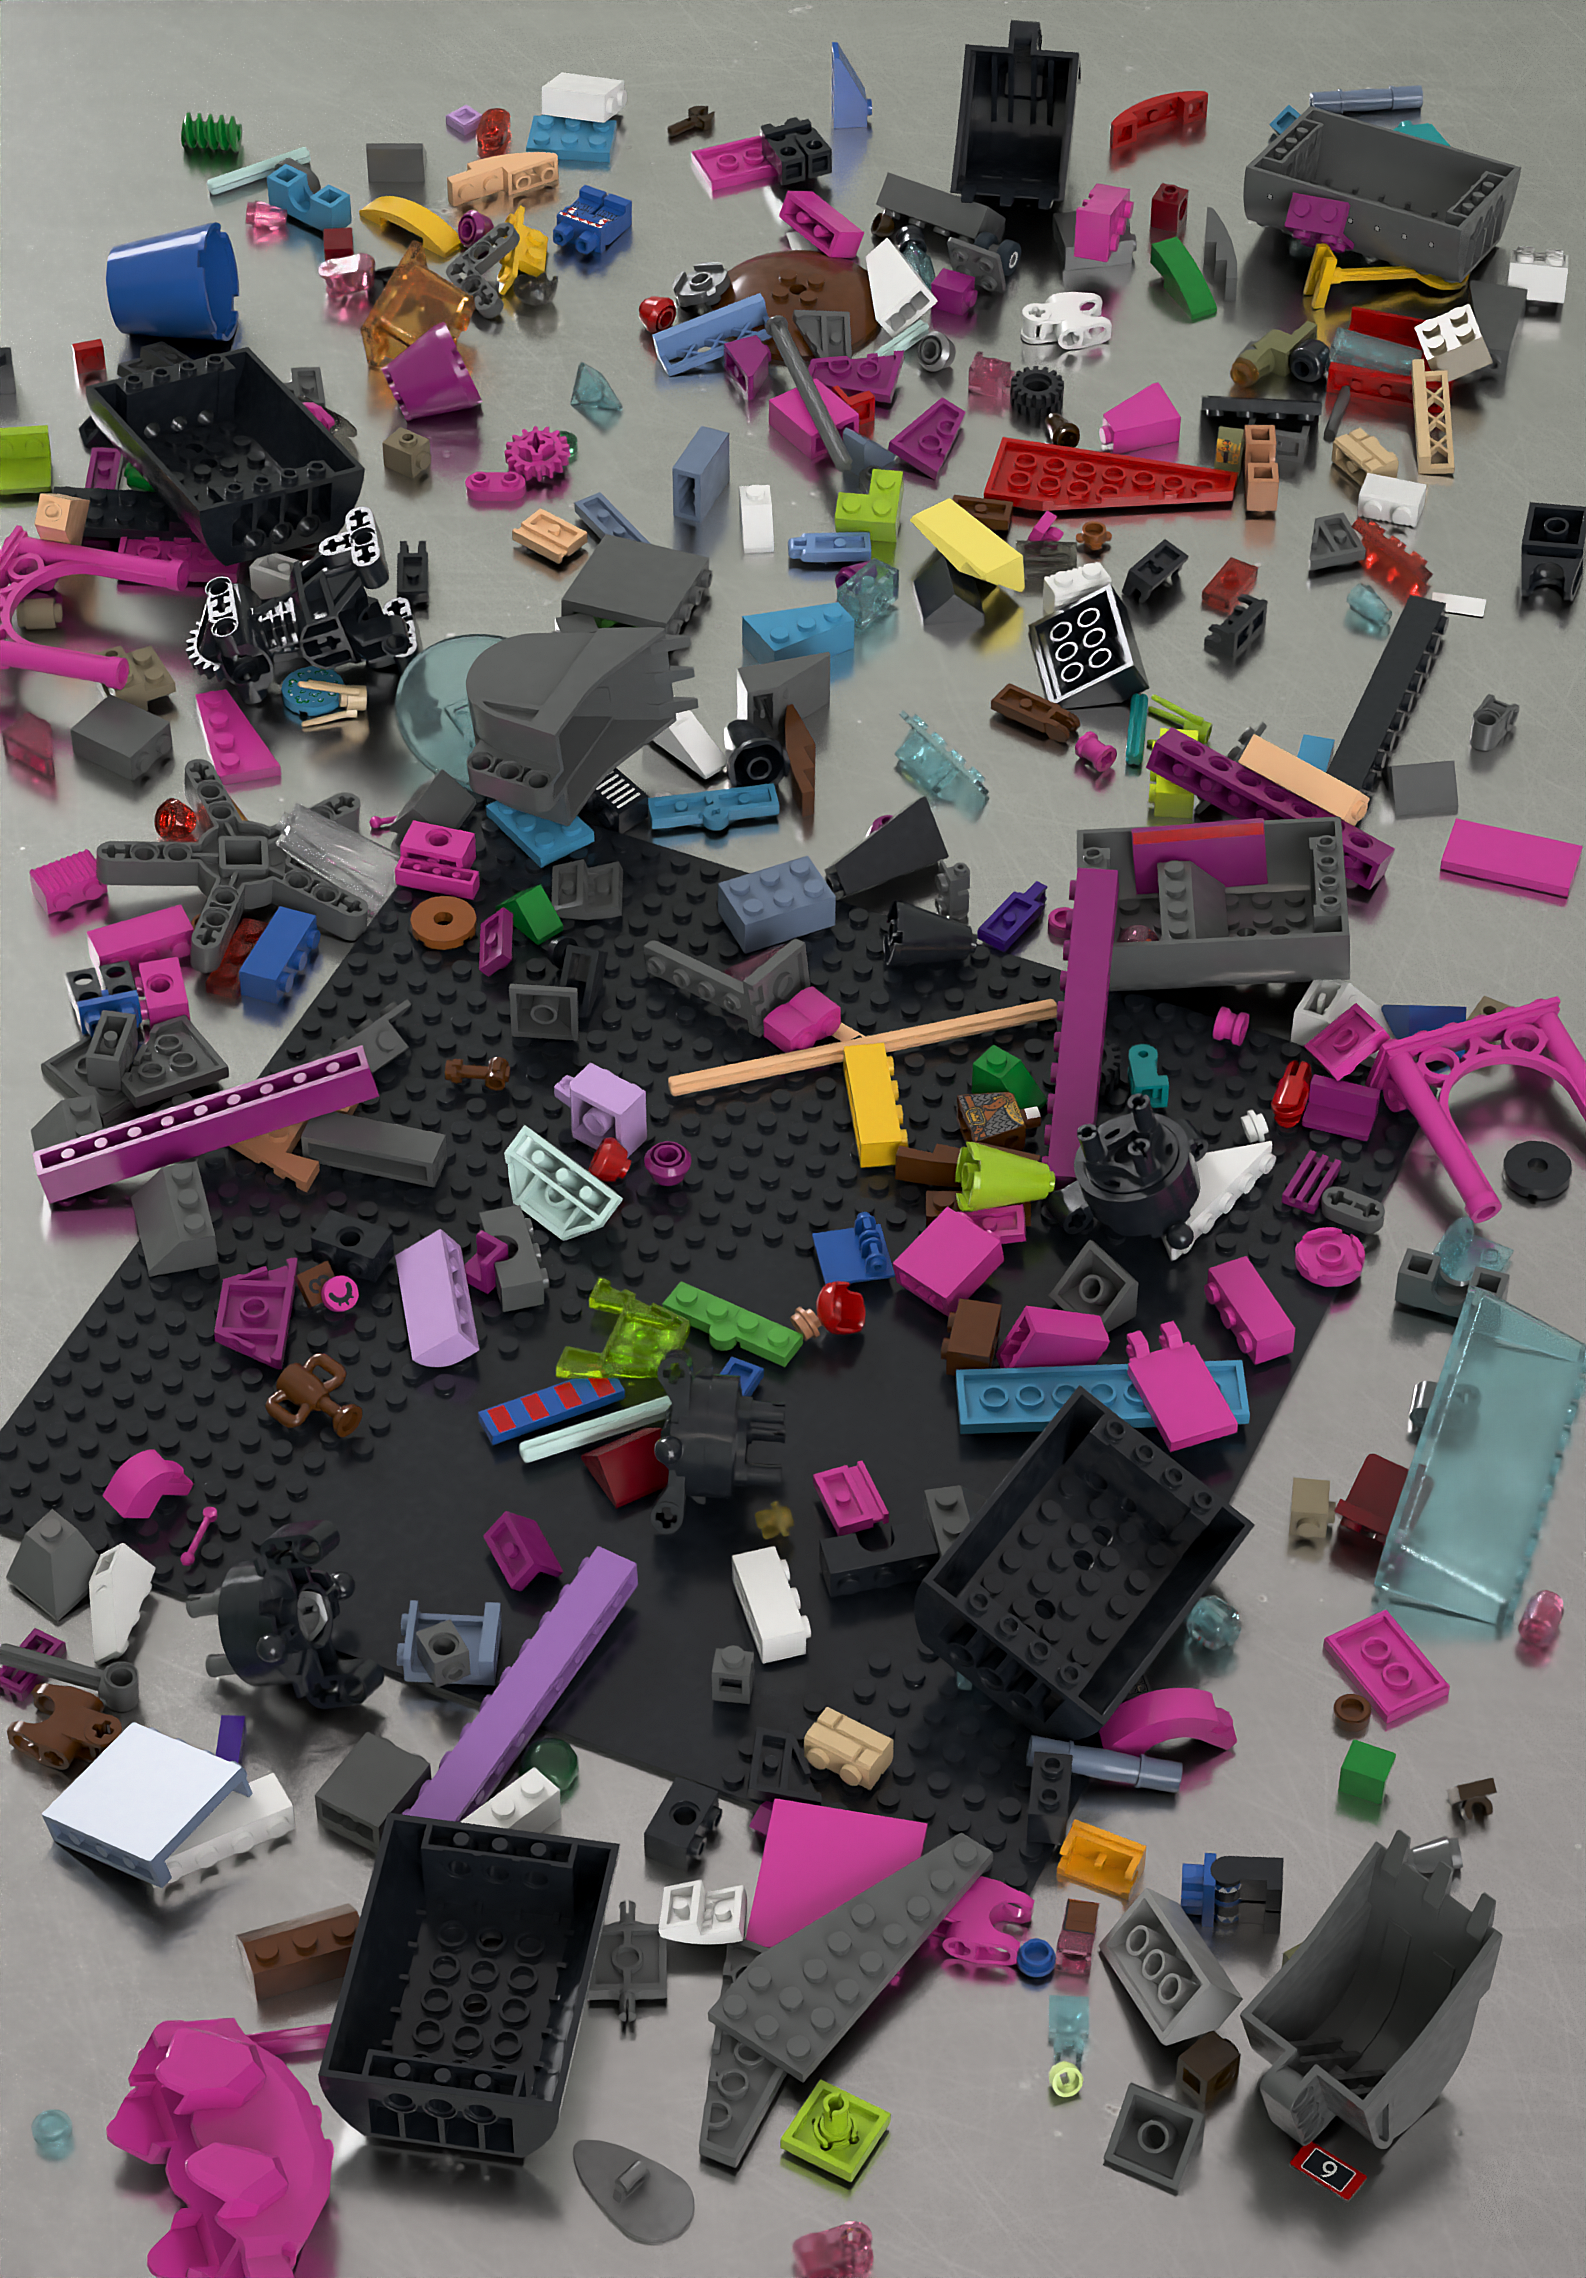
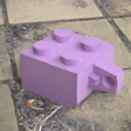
M591 1062L575 1078L566 1075L554 1086L555 1097L571 1108V1129L575 1139L597 1150L604 1138L614 1137L628 1151L627 1158L647 1139L646 1091L642 1090L639 1086L631 1084L617 1077L609 1070L602 1069Z

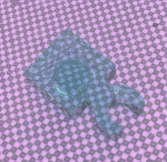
M1049 1995L1048 2038H1056L1053 2048L1054 2060L1060 2061L1061 2051L1070 2048L1076 2052V2062H1081L1084 2055L1082 2039H1088L1089 1997Z

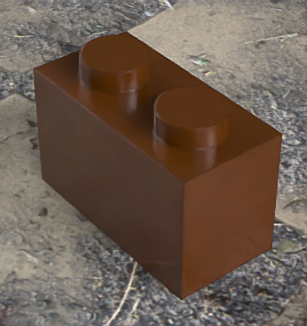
M959 1298L957 1311L950 1312L948 1318L947 1333H951L950 1339L944 1338L941 1348V1359L946 1360L947 1375L956 1376V1370L991 1369L1001 1329L1002 1305Z

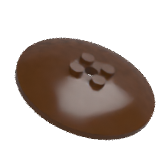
M785 250L766 253L748 259L728 271L731 280L730 285L720 295L721 300L711 305V311H715L760 293L764 298L769 318L776 315L786 318L789 333L804 362H810L811 359L816 358L792 320L794 310L850 312L852 350L867 342L880 327V324L875 319L868 271L848 259L830 258L825 253L819 251ZM762 324L754 327L751 331L758 332L763 330L765 325ZM731 336L726 339L731 342L737 340L738 337ZM772 337L761 341L769 347L772 360L784 361Z

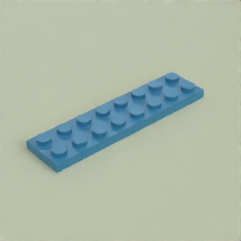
M1242 1360L1204 1361L1238 1424H1249L1250 1412ZM1128 1364L956 1370L955 1380L960 1434L1043 1431L1079 1385L1133 1428L1157 1426L1127 1373Z

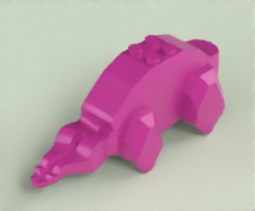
M235 2018L162 2021L154 2028L128 2077L130 2087L135 2086V2088L126 2095L115 2118L106 2127L107 2140L114 2146L150 2164H166L165 2171L171 2190L188 2207L181 2208L174 2214L170 2230L150 2249L146 2258L148 2269L157 2278H294L292 2270L296 2264V2257L306 2242L330 2195L334 2147L330 2139L324 2138L320 2127L322 2114L319 2106L312 2104L308 2091L286 2064L248 2038L237 2024Z

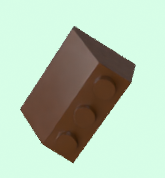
M347 1903L235 1935L256 2001L344 1977L360 1920L357 1910Z

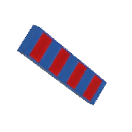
M611 1366L482 1410L478 1412V1420L492 1445L625 1399V1390Z

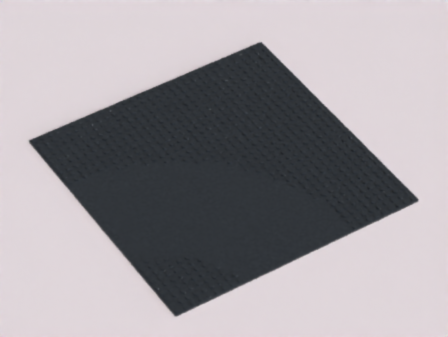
M471 788L467 789L466 791L476 799V805L458 830L475 833L476 859L470 870L479 871L480 887L474 900L457 898L468 902L474 908L477 918L475 935L471 939L469 936L464 940L463 945L446 950L429 948L419 938L417 941L413 937L410 919L413 910L421 902L429 898L451 895L397 885L367 926L365 932L359 937L257 1077V1079L306 1064L319 1053L325 1057L332 1052L330 1046L343 1036H346L348 1040L356 1035L354 1030L370 1018L374 1023L381 1018L379 1013L390 1003L395 1001L399 1005L408 999L412 1005L401 1017L391 1023L407 1044L408 1049L373 1074L379 1097L359 1103L352 1116L445 1134L447 1160L435 1187L319 1164L320 1171L308 1192H305L296 1187L295 1181L288 1177L282 1179L274 1174L272 1167L262 1161L258 1164L230 1146L201 1154L197 1164L215 1232L219 1264L149 1277L141 1240L139 1239L0 1430V1531L23 1539L25 1534L53 1509L79 1530L99 1556L124 1543L156 1568L150 1582L152 1587L189 1600L187 1597L190 1594L215 1592L217 1588L222 1587L227 1573L239 1561L261 1556V1544L283 1525L319 1519L327 1520L336 1526L340 1534V1542L330 1554L318 1564L311 1566V1568L325 1570L329 1576L338 1571L347 1572L355 1580L356 1586L353 1595L349 1599L339 1601L340 1614L333 1619L331 1639L335 1652L339 1656L350 1660L372 1659L381 1666L383 1672L404 1679L403 1666H397L398 1643H405L406 1636H401L402 1614H409L411 1600L419 1602L420 1613L484 1616L485 1602L501 1603L502 1630L495 1686L447 1683L436 1688L434 1683L413 1682L479 1707L488 1694L492 1695L499 1686L504 1670L508 1666L512 1667L516 1662L523 1643L527 1639H532L536 1634L543 1615L547 1611L551 1612L558 1603L563 1587L573 1582L585 1557L590 1558L597 1546L602 1547L636 1563L638 1586L538 1727L539 1729L673 1778L678 1776L719 1791V1795L757 1809L766 1801L746 1797L756 1728L760 1727L795 1734L801 1748L800 1755L806 1760L811 1771V1783L815 1792H820L822 1796L821 1806L927 1823L928 1830L923 1855L956 1835L963 1833L993 1852V1861L980 1876L1001 1881L1009 1887L1031 1897L1058 1845L1027 1841L1028 1810L1033 1767L1026 1766V1756L1031 1735H1037L921 1642L915 1622L914 1603L918 1587L923 1580L895 1584L886 1588L879 1587L859 1591L851 1595L830 1597L819 1564V1540L838 1537V1534L813 1485V1474L845 1465L850 1468L857 1466L858 1461H863L889 1512V1523L883 1524L880 1521L874 1523L872 1528L855 1533L859 1544L865 1550L882 1552L891 1547V1526L924 1520V1490L961 1485L989 1499L1042 1431L960 1434L956 1376L946 1374V1360L941 1359L943 1339H950L951 1333H947L949 1317L898 1284L896 1277L850 1283V1286L846 1288L849 1291L860 1293L864 1300L866 1316L861 1332L835 1335L828 1332L821 1325L818 1328L820 1336L816 1339L811 1337L807 1341L803 1339L802 1346L785 1367L741 1348L739 1342L732 1349L717 1350L710 1344L709 1333L663 1314L664 1301L682 1281L796 1331L790 1321V1317L795 1314V1309L799 1306L805 1311L810 1308L817 1316L816 1300L821 1289L825 1286L812 1238L813 1233L855 1228L857 1215L862 1212H868L875 1218L876 1224H881L893 1266V1262L928 1227L926 1226V1191H962V1188L927 1185L895 1179L896 1165L860 1167L843 1062L679 1096H673L670 1093L668 1078L671 1076L785 1053L764 1037V1034L759 1038L749 1033L747 1019L730 1013L710 1001H706L685 989H681L647 972L644 945L649 941H658L742 982L780 949L790 943L793 939L745 954L719 914L718 883L749 874L748 872L587 822L584 823L594 831L595 841L541 868L486 815V805L497 800L478 794ZM584 859L587 868L619 861L623 869L622 916L590 920L559 917L563 924V930L540 945H537L513 926L512 960L505 968L497 970L489 977L479 971L481 923L496 913V906L520 891L540 884L552 903L553 866ZM836 900L834 926L796 937V939L804 942L806 945L810 987L813 986L840 1007L841 1023L865 1037L1047 999H1053L1058 1005V1001H1064L1065 991H1060V969L979 944L976 946L975 953H970L965 960L902 966L887 965L883 958L884 933L888 934L890 923H886L887 916ZM441 921V922H438L437 924H439V925H448V924H450V922H448V921ZM567 936L574 939L579 947L608 952L603 983L588 1017L578 1015L579 1040L512 1036L510 984L555 987L560 985L562 970L555 968L547 957V949L551 941ZM1128 990L1109 991L1104 1038L1109 1040V1045L1114 1043L1117 1046V1051H1120L1121 1068L1118 1085H1114V1090L1110 1093L1105 1089V1095L1100 1096L1098 1099L1096 1128L1111 1119L1131 1114L1127 1103L1131 1097L1127 1076L1129 1050L1135 1045L1147 1044L1153 1046L1158 1052V1076L1167 1075L1169 1082L1168 1107L1152 1108L1153 1113L1166 1116L1173 1121L1178 1119L1189 1120L1208 1142L1207 1153L1259 1143L1258 1140L1252 1143L1249 1142L1240 1118L1246 1116L1249 1110H1253L1256 1115L1261 1113L1269 1130L1268 1133L1264 1134V1142L1272 1141L1271 1154L1276 1156L1275 1164L1269 1173H1263L1255 1181L1253 1188L1247 1194L1243 1193L1235 1201L1228 1213H1222L1215 1220L1213 1227L1208 1233H1202L1195 1240L1189 1252L1186 1254L1182 1253L1176 1260L1172 1261L1162 1238H1152L1150 1234L1144 1236H1122L1114 1232L1110 1226L1098 1221L1095 1217L1081 1232L1076 1234L1067 1233L1047 1210L1049 1198L1058 1191L1053 1190V1192L1048 1193L1046 1199L1030 1201L1031 1226H1026V1241L1002 1244L1004 1262L967 1300L1002 1305L1001 1329L991 1369L1000 1368L996 1353L1026 1306L1065 1311L1049 1294L1089 1240L1094 1241L1138 1282L1136 1316L1108 1332L1110 1343L1095 1365L1130 1363V1358L1126 1352V1346L1130 1345L1127 1340V1334L1141 1331L1148 1342L1150 1353L1161 1350L1159 1336L1163 1334L1160 1331V1325L1174 1321L1181 1332L1183 1343L1189 1342L1190 1345H1195L1203 1361L1242 1360L1250 1418L1249 1424H1238L1237 1433L1170 1452L1157 1427L1134 1428L1228 1504H1231L1341 1287H1325L1304 1278L1295 1265V1248L1297 1243L1299 1244L1302 1236L1307 1232L1318 1228L1334 1227L1342 1229L1343 1234L1348 1236L1350 1234L1354 1235L1361 1244L1368 1234L1324 1217L1321 1213V1203L1314 1214L1282 1203L1283 1192L1308 1152L1312 1150L1316 1152V1157L1318 1158L1326 1155L1329 1156V1162L1333 1163L1335 1159L1342 1161L1341 1170L1331 1187L1346 1188L1383 1204L1421 1127L1408 1109L1399 1112L1391 1111L1385 1102L1383 1090H1380L1378 1114L1367 1141L1302 1126V1119L1309 1099L1300 1121L1291 1128L1281 1127L1275 1121L1271 1102L1277 1084L1283 1078L1286 1067L1291 1061L1297 1060L1299 1066L1302 1061L1308 1062L1311 1066L1312 1078L1315 1074L1335 1079L1310 1055L1304 1046L1247 1028L1245 1038L1240 1046L1232 1044L1231 1040L1226 1038L1222 1040L1213 1039L1215 1017ZM1056 1017L886 1053V1056L893 1057L894 1076L891 1077V1081L897 1080L899 1100L895 1101V1104L902 1105L903 1125L899 1126L900 1130L906 1129L908 1148L933 1153L937 1143L960 1149L967 1147L956 1120L957 1096L974 1094L972 1093L973 1063L992 1045H995L1023 1062L1047 1098V1103L1039 1110L1041 1126L1026 1129L1025 1147L1020 1150L1040 1155V1162H1042V1156H1049L1050 1146L1044 1145L1045 1126L1052 1125L1053 1114L1047 1113L1049 1093L1055 1094L1056 1083H1051L1050 1080L1052 1062L1058 1063L1059 1052H1054L1055 1032H1061L1062 1022L1057 1021ZM858 1035L853 1039L862 1038V1036ZM827 1036L821 1040H816L813 1047L842 1041L833 1036ZM501 1057L508 1061L511 1070L509 1082H506L505 1087L498 1091L489 1089L483 1079L462 1078V1083H453L445 1080L446 1061L453 1059H463L464 1065L488 1066L491 1058ZM591 1062L646 1091L647 1139L628 1157L632 1161L623 1179L617 1177L614 1182L602 1181L623 1198L602 1228L563 1241L522 1210L524 1219L530 1218L532 1222L534 1238L531 1241L532 1243H538L542 1263L539 1264V1268H546L548 1274L549 1289H544V1304L503 1312L496 1287L486 1294L467 1283L479 1351L458 1363L444 1367H429L413 1361L395 1255L439 1229L461 1246L464 1265L477 1253L476 1235L480 1232L479 1212L517 1206L513 1203L508 1164L505 1161L504 1152L524 1125L588 1171L596 1149L573 1137L571 1108L556 1098L554 1094V1086L566 1075L575 1078ZM1359 1063L1353 1072L1340 1080L1366 1086L1365 1082L1372 1067ZM1429 1086L1434 1096L1437 1097V1087ZM300 1138L291 1154L303 1157ZM660 1142H676L685 1147L691 1154V1166L684 1179L676 1185L664 1186L656 1183L645 1167V1154L651 1147ZM1312 1166V1168L1310 1169L1309 1173L1307 1174L1306 1178L1302 1182L1301 1186L1299 1187L1293 1198H1296L1299 1194L1303 1185L1305 1184L1308 1177L1315 1168L1314 1166ZM1322 1171L1304 1202L1309 1203L1328 1171ZM330 1210L393 1231L394 1256L375 1283L331 1268L335 1277H349L357 1285L359 1296L352 1308L344 1312H334L329 1310L323 1302L308 1308L296 1283L282 1369L271 1367L215 1342L214 1330L223 1279L238 1274H248L252 1270L266 1266L268 1271L287 1266L286 1259L298 1258V1274L319 1265V1263L313 1262L311 1236ZM1247 1256L1295 1327L1292 1353L1256 1365L1247 1353H1243L1240 1350L1237 1337L1231 1328L1227 1329L1224 1326L1219 1310L1215 1304L1208 1302L1204 1291V1286L1207 1284L1208 1268ZM678 1349L690 1356L693 1363V1375H696L705 1366L713 1367L712 1374H720L731 1357L764 1368V1377L751 1397H753L754 1401L786 1402L785 1420H787L785 1444L781 1442L753 1441L752 1444H748L747 1450L749 1463L782 1464L781 1487L763 1485L735 1486L733 1499L706 1497L705 1504H698L691 1496H686V1510L682 1524L677 1531L670 1534L659 1533L650 1522L654 1501L664 1488L616 1508L581 1460V1455L643 1428L663 1429L666 1419L529 1463L523 1461L519 1452V1444L521 1442L667 1396L666 1391L658 1380L657 1371L662 1357L671 1350ZM317 1353L327 1354L343 1365L347 1372L346 1379L341 1386L330 1392L329 1395L330 1399L341 1407L349 1404L361 1407L363 1415L358 1427L350 1435L339 1437L333 1428V1418L322 1410H312L306 1420L294 1428L285 1427L267 1413L265 1405L267 1399L277 1392V1380L286 1367L293 1363H300L304 1366L306 1361ZM671 1363L670 1369L667 1370H672V1376H679L680 1371L684 1369H679V1364ZM316 1366L313 1371L322 1383L334 1378L319 1366ZM608 1366H611L625 1390V1399L492 1445L478 1420V1412ZM289 1400L278 1403L293 1415H296L300 1408ZM150 1449H155L164 1460H171L182 1466L184 1474L194 1483L188 1496L162 1495L149 1518H123L102 1496L116 1471L128 1459ZM664 1507L662 1512L665 1514V1519H672L673 1514H671L670 1508ZM204 1508H216L218 1517L214 1522H210L194 1554V1563L191 1566L183 1565L180 1560L181 1555L188 1551L203 1521L202 1512ZM505 1511L532 1519L537 1522L564 1572L559 1577L539 1572L522 1591L511 1589L483 1535ZM1092 1532L1096 1543L1103 1546L1108 1545L1106 1538L1101 1533ZM775 1546L779 1559H785L790 1572V1581L788 1583L790 1588L796 1587L801 1604V1608L798 1610L800 1616L806 1615L808 1618L811 1637L806 1638V1654L763 1664L732 1580V1556ZM1073 1557L1074 1563L1078 1568L1089 1570L1088 1563L1083 1558ZM1035 1606V1611L1039 1617L1047 1620L1051 1618L1049 1611L1045 1607ZM735 1645L742 1648L743 1651L754 1652L755 1676L750 1704L712 1700V1668L716 1648L725 1649L728 1646ZM724 1679L722 1686L742 1688V1680ZM826 1707L893 1739L892 1763L880 1775L879 1780L871 1790L859 1784L857 1786L849 1785L842 1780L839 1774L827 1768L817 1769L804 1757L805 1734L814 1722H817L818 1717ZM1099 1731L1089 1737L1071 1740L1074 1741V1745L1103 1749ZM1072 1772L1067 1825L1092 1777Z

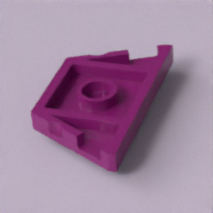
M298 1258L286 1259L287 1266L268 1271L266 1266L254 1269L248 1274H238L223 1279L214 1330L215 1342L271 1367L282 1369L296 1286L294 1276L298 1274L299 1268Z

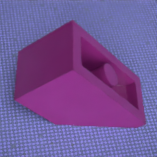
M757 335L724 343L725 369L747 400L754 399L768 376V362H771L769 347L764 345Z

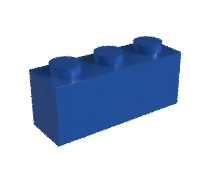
M279 906L239 970L241 995L278 1004L283 995L290 992L296 974L304 969L309 953L312 949H316L319 944L321 933L320 930H317L316 915Z

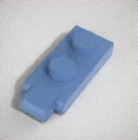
M870 532L804 533L800 537L788 540V555L792 559H801L803 562L871 561Z

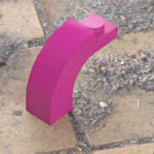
M1194 1688L1156 1690L1129 1699L1119 1705L1107 1723L1099 1730L1103 1749L1137 1757L1140 1754H1144L1154 1745L1174 1738H1195L1225 1750H1229L1237 1743L1230 1713L1222 1708L1215 1707L1211 1692Z

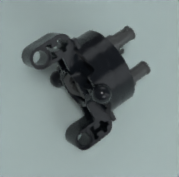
M321 1519L283 1525L261 1544V1556L239 1561L229 1570L222 1587L217 1588L215 1592L190 1594L187 1597L189 1600H194L186 1601V1610L191 1618L218 1615L219 1633L225 1653L209 1654L207 1656L205 1666L210 1677L216 1678L237 1674L241 1680L254 1687L292 1683L297 1699L303 1698L306 1695L312 1705L322 1709L361 1704L383 1684L384 1672L376 1661L368 1658L338 1661L331 1639L333 1619L340 1614L339 1601L349 1599L356 1589L355 1580L347 1572L338 1571L329 1576L325 1570L311 1568V1566L322 1561L339 1545L340 1534L335 1525Z

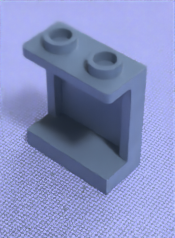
M411 1600L409 1614H402L401 1636H406L405 1643H398L397 1666H403L404 1680L407 1682L433 1683L418 1658L416 1632L451 1619L469 1650L471 1673L451 1684L495 1686L502 1630L501 1603L485 1602L484 1616L420 1613L419 1602Z

